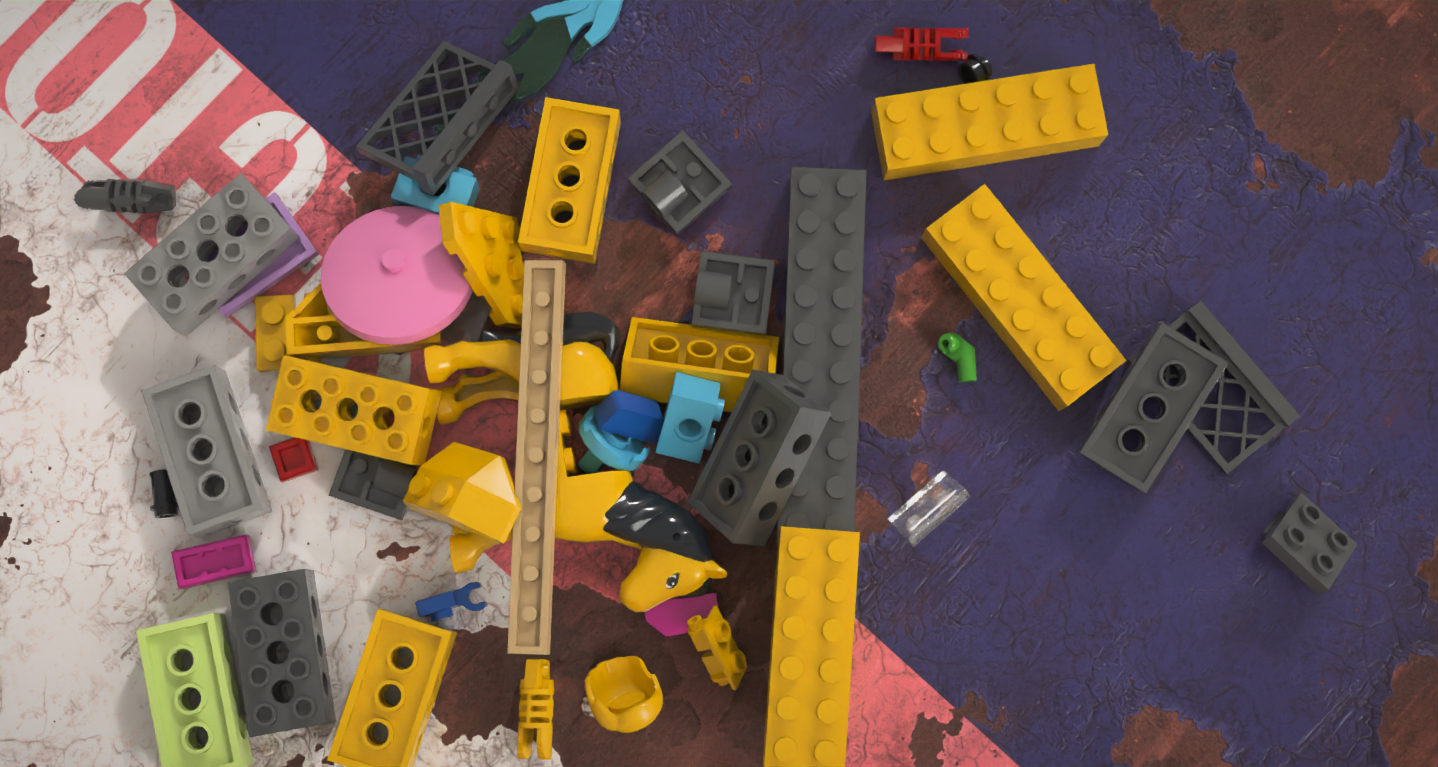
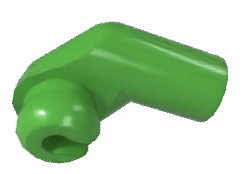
M950 332L941 335L937 343L938 349L957 363L958 382H976L977 371L974 347L956 333Z

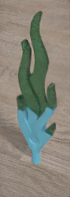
M567 0L543 6L525 16L504 40L506 48L513 47L528 31L534 29L529 39L516 52L502 60L512 65L515 76L524 74L523 79L518 83L519 89L504 107L536 92L546 85L560 68L571 43L579 32L586 26L592 25L591 29L578 42L572 54L573 61L575 63L579 62L586 52L611 32L619 17L624 0ZM481 72L473 84L482 82L488 74ZM442 123L435 126L434 132L440 134L445 128V124Z

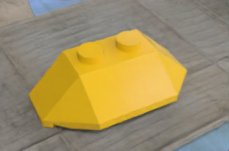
M321 283L303 299L295 310H292L285 317L288 356L344 358L404 353L441 343V331L426 339L400 345L378 344L361 339L347 331L334 318L324 298Z
M457 442L451 443L420 466L417 474L410 481L408 491L403 499L407 508L413 512L503 544L522 509L519 498L515 496L514 484L505 458Z

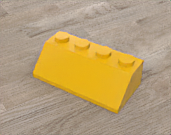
M632 317L622 360L620 391L667 403L675 374L680 372L720 382L718 398L725 399L723 411L732 412L752 369L775 374L779 337L700 328L688 324Z

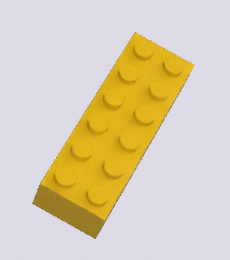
M1095 64L879 97L874 99L871 108L883 181L1099 147L1108 136Z
M986 184L982 185L925 229L921 239L1058 411L1069 406L1127 361Z
M784 526L779 528L763 767H845L860 532Z

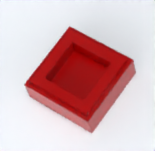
M293 437L269 446L280 482L282 483L319 470L309 440Z

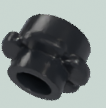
M970 54L968 55V60L960 64L959 75L964 84L991 80L992 67L986 58Z

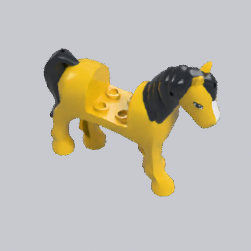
M590 311L565 314L563 323L555 538L585 543L614 541L640 549L641 552L637 564L623 580L619 591L620 601L628 609L636 613L646 612L671 598L686 599L703 596L709 590L712 579L726 578L727 571L717 562L713 561L712 549L708 542V533L698 523L691 511L680 507L676 502L663 497L653 490L645 489L642 484L634 482L629 471H609L571 477V474H577V465L572 447L567 448L565 437L572 436L570 418L566 409L600 404L611 392L619 390L613 362L621 335L619 327L603 315ZM483 330L479 342L460 341L446 347L432 345L424 348L425 366L430 384L444 382L452 373L459 369L477 367L496 369L490 374L483 376L463 375L459 377L454 386L435 388L442 391L437 410L440 426L456 422L464 411L484 401L505 399L518 402L521 331L501 333L495 330ZM602 342L604 350L602 351L600 347L593 345V343ZM452 526L454 535H450L449 542L451 561L455 574L473 570L485 550L500 544V542ZM512 527V529H511V531H510V533H509V535H508L506 541L512 540V537H513V527Z

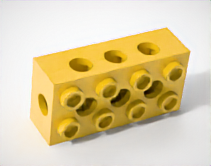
M545 97L518 238V244L522 252L595 264L621 125L620 111L618 109ZM576 140H581L586 143V145L580 150H571L568 148V146ZM568 176L579 178L578 183L574 186L567 187L561 184L563 179ZM562 211H568L573 214L572 218L566 223L556 222L554 220L556 215Z
M283 355L266 430L401 463L423 465L426 462L442 391ZM320 394L322 403L320 408L317 410L315 401L317 396ZM356 402L358 406V413L356 417L353 419L351 416V407ZM392 410L395 416V420L393 425L389 428V426L387 425L386 418L388 413Z
M377 609L327 761L346 767H414L457 632L386 609ZM404 647H408L414 655L413 663L407 669L403 668L398 662V654ZM391 684L396 685L401 691V700L396 706L391 705L386 699V690ZM378 722L385 724L388 728L389 736L385 743L377 741L374 737L373 730Z

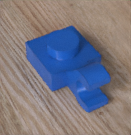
M470 582L461 589L416 601L415 604L419 617L430 616L431 622L454 616L452 609L464 606L471 611L485 609L488 606L486 601L474 604L469 598L471 591L481 588L482 584L480 582Z

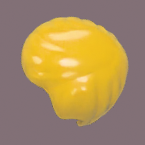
M638 656L616 657L602 661L589 671L585 679V691L591 711L597 722L609 731L621 733L638 731L651 724L661 711L663 694L655 674H650L643 660Z

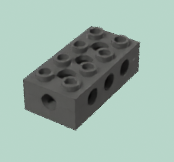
M1155 324L1075 452L1139 492L1147 493L1227 367L1228 362L1166 324ZM1169 365L1175 367L1179 373V380L1174 386H1169L1163 379V372ZM1149 397L1155 399L1159 405V411L1152 419L1146 417L1142 409L1144 401ZM1132 429L1137 433L1139 442L1135 449L1128 451L1122 444V437L1126 431Z
M752 369L687 503L732 543L765 546L832 412L784 375Z
M299 569L228 582L249 737L336 722L314 570ZM276 604H279L283 609V618L278 624H275L270 616L271 610ZM281 642H284L289 649L288 658L283 663L276 656V649ZM287 680L294 686V696L290 701L286 700L281 692L282 685Z

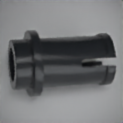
M167 469L150 472L154 504L150 506V511L154 512L155 518L158 519L178 516L179 507Z

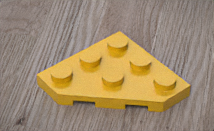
M454 202L438 205L442 243L450 255L457 254L464 264L465 268L462 274L476 296H484L492 309L489 312V316L494 324L507 328H522L524 263L522 261L521 248L518 244L520 227L517 217Z

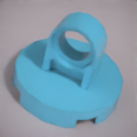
M600 404L591 406L579 422V433L589 450L578 462L577 466L586 474L599 473L606 464L622 471L630 472L638 469L648 457L650 447L645 448L641 440L599 430L594 410Z

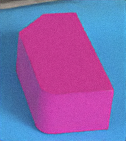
M716 593L704 594L694 598L669 599L646 611V622L665 636L688 633L687 621L691 617L700 615L702 619L707 618L712 607L715 605L718 607Z

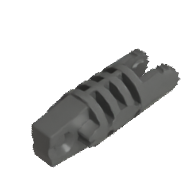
M88 180L74 195V201L78 207H82V209L90 208L91 210H106L107 212L153 213L171 211L176 206L174 185L149 180Z

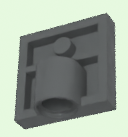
M683 130L628 178L629 184L677 236L732 188V183Z
M701 251L691 326L765 336L775 260Z
M345 449L329 496L403 520L407 509L403 499L408 491L410 481L417 474L421 465H410Z
M1302 492L1292 498L1285 510L1267 525L1263 531L1265 539L1262 541L1275 556L1318 596L1330 589L1358 545Z

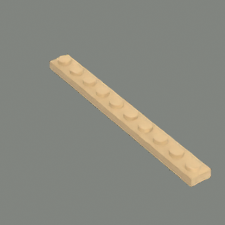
M525 260L515 468V496L519 498L522 509L513 525L507 654L550 655L566 263L563 260Z

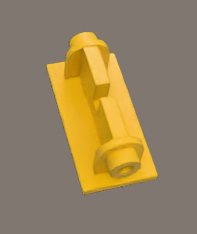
M717 605L712 607L707 618L702 619L700 615L691 617L687 621V632L698 652L711 649L712 652L704 653L701 658L712 681L718 682L719 686L730 684L732 690H736L747 669V662L744 653L738 649L731 635L729 623L723 619Z

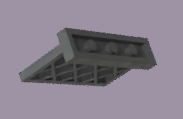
M443 41L356 146L358 152L418 182L421 190L434 195L519 89L512 65L502 60H499L495 65ZM447 56L459 60L460 66L439 71V65ZM481 71L488 74L482 82L469 85L467 75ZM462 76L463 87L443 91L442 81ZM437 83L438 93L418 97L417 92L422 86ZM466 96L467 101L460 109L447 112L445 101ZM441 103L442 113L422 118L420 107ZM415 109V120L396 124L395 119L401 112ZM442 123L445 124V128L438 136L425 138L424 128ZM419 130L420 140L400 145L398 134ZM393 136V147L381 150L373 147L378 139ZM422 150L423 155L413 167L403 162L402 155Z
M1200 300L1172 322L1169 327L1176 330L1186 323L1195 333V343L1200 345L1201 340L1208 348V351L1228 362L1225 369L1233 379H1225L1224 370L1217 381L1216 404L1203 403L1201 406L1203 408L1216 409L1214 431L1198 429L1193 420L1187 428L1224 473L1228 474L1284 427L1297 420L1300 415ZM1138 351L1128 359L1130 363L1133 361ZM1171 365L1167 366L1165 373H1163L1164 381L1168 385L1170 378L1179 379V374H1170ZM1224 383L1239 384L1244 390L1243 407L1222 405ZM1250 398L1258 408L1249 407ZM1221 409L1243 411L1241 433L1219 431ZM1248 412L1263 413L1273 426L1262 435L1247 434ZM1203 434L1213 435V444ZM1219 435L1240 437L1239 453L1228 462L1218 452ZM1246 438L1256 439L1245 448Z

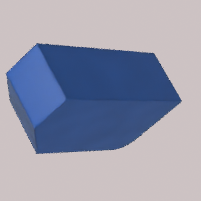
M616 390L611 392L594 410L599 430L657 444L664 422L658 401Z

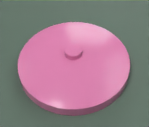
M414 206L382 208L354 220L333 240L325 254L321 268L323 295L334 318L353 335L378 344H408L433 336L450 325L459 316L468 303L473 291L462 274L465 268L464 264L457 254L450 255L442 243L439 214Z

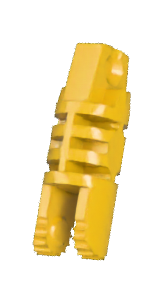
M527 659L524 679H521L519 690L521 697L519 700L520 722H518L517 758H530L533 752L534 728H537V757L541 760H550L552 757V717L554 707V680H550V661L546 659Z

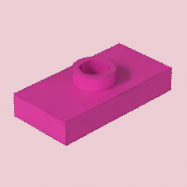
M247 534L171 552L178 589L191 588L257 572L250 536Z

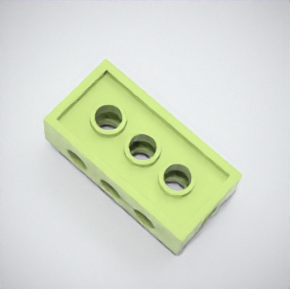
M211 613L137 630V639L161 767H248L254 765L225 614ZM188 650L194 658L193 665L189 670L183 664L184 654ZM194 689H197L201 695V702L197 708L190 701V695ZM201 727L208 733L206 746H202L197 738Z

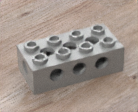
M240 173L128 269L124 275L173 330L187 337L300 239V236L256 187ZM248 224L247 231L237 237L238 229ZM219 249L217 257L213 261L208 262L210 253ZM189 274L188 282L184 286L179 287L182 277Z
M212 365L141 390L189 536L200 538L272 512L225 370ZM200 408V419L196 423L191 424L190 417L192 412ZM211 443L213 452L208 459L203 460L202 450L207 444ZM222 478L225 487L223 492L216 497L213 488L215 483Z

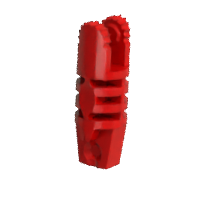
M894 27L893 35L874 36V51L893 52V60L966 61L968 60L967 51L958 49L940 51L941 38L963 39L969 37V28Z

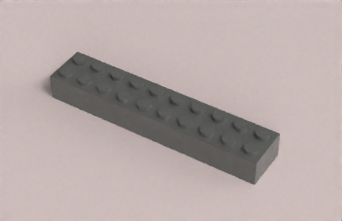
M791 167L789 177L782 375L832 413L776 522L775 545H778L779 528L781 526L855 532L867 170Z

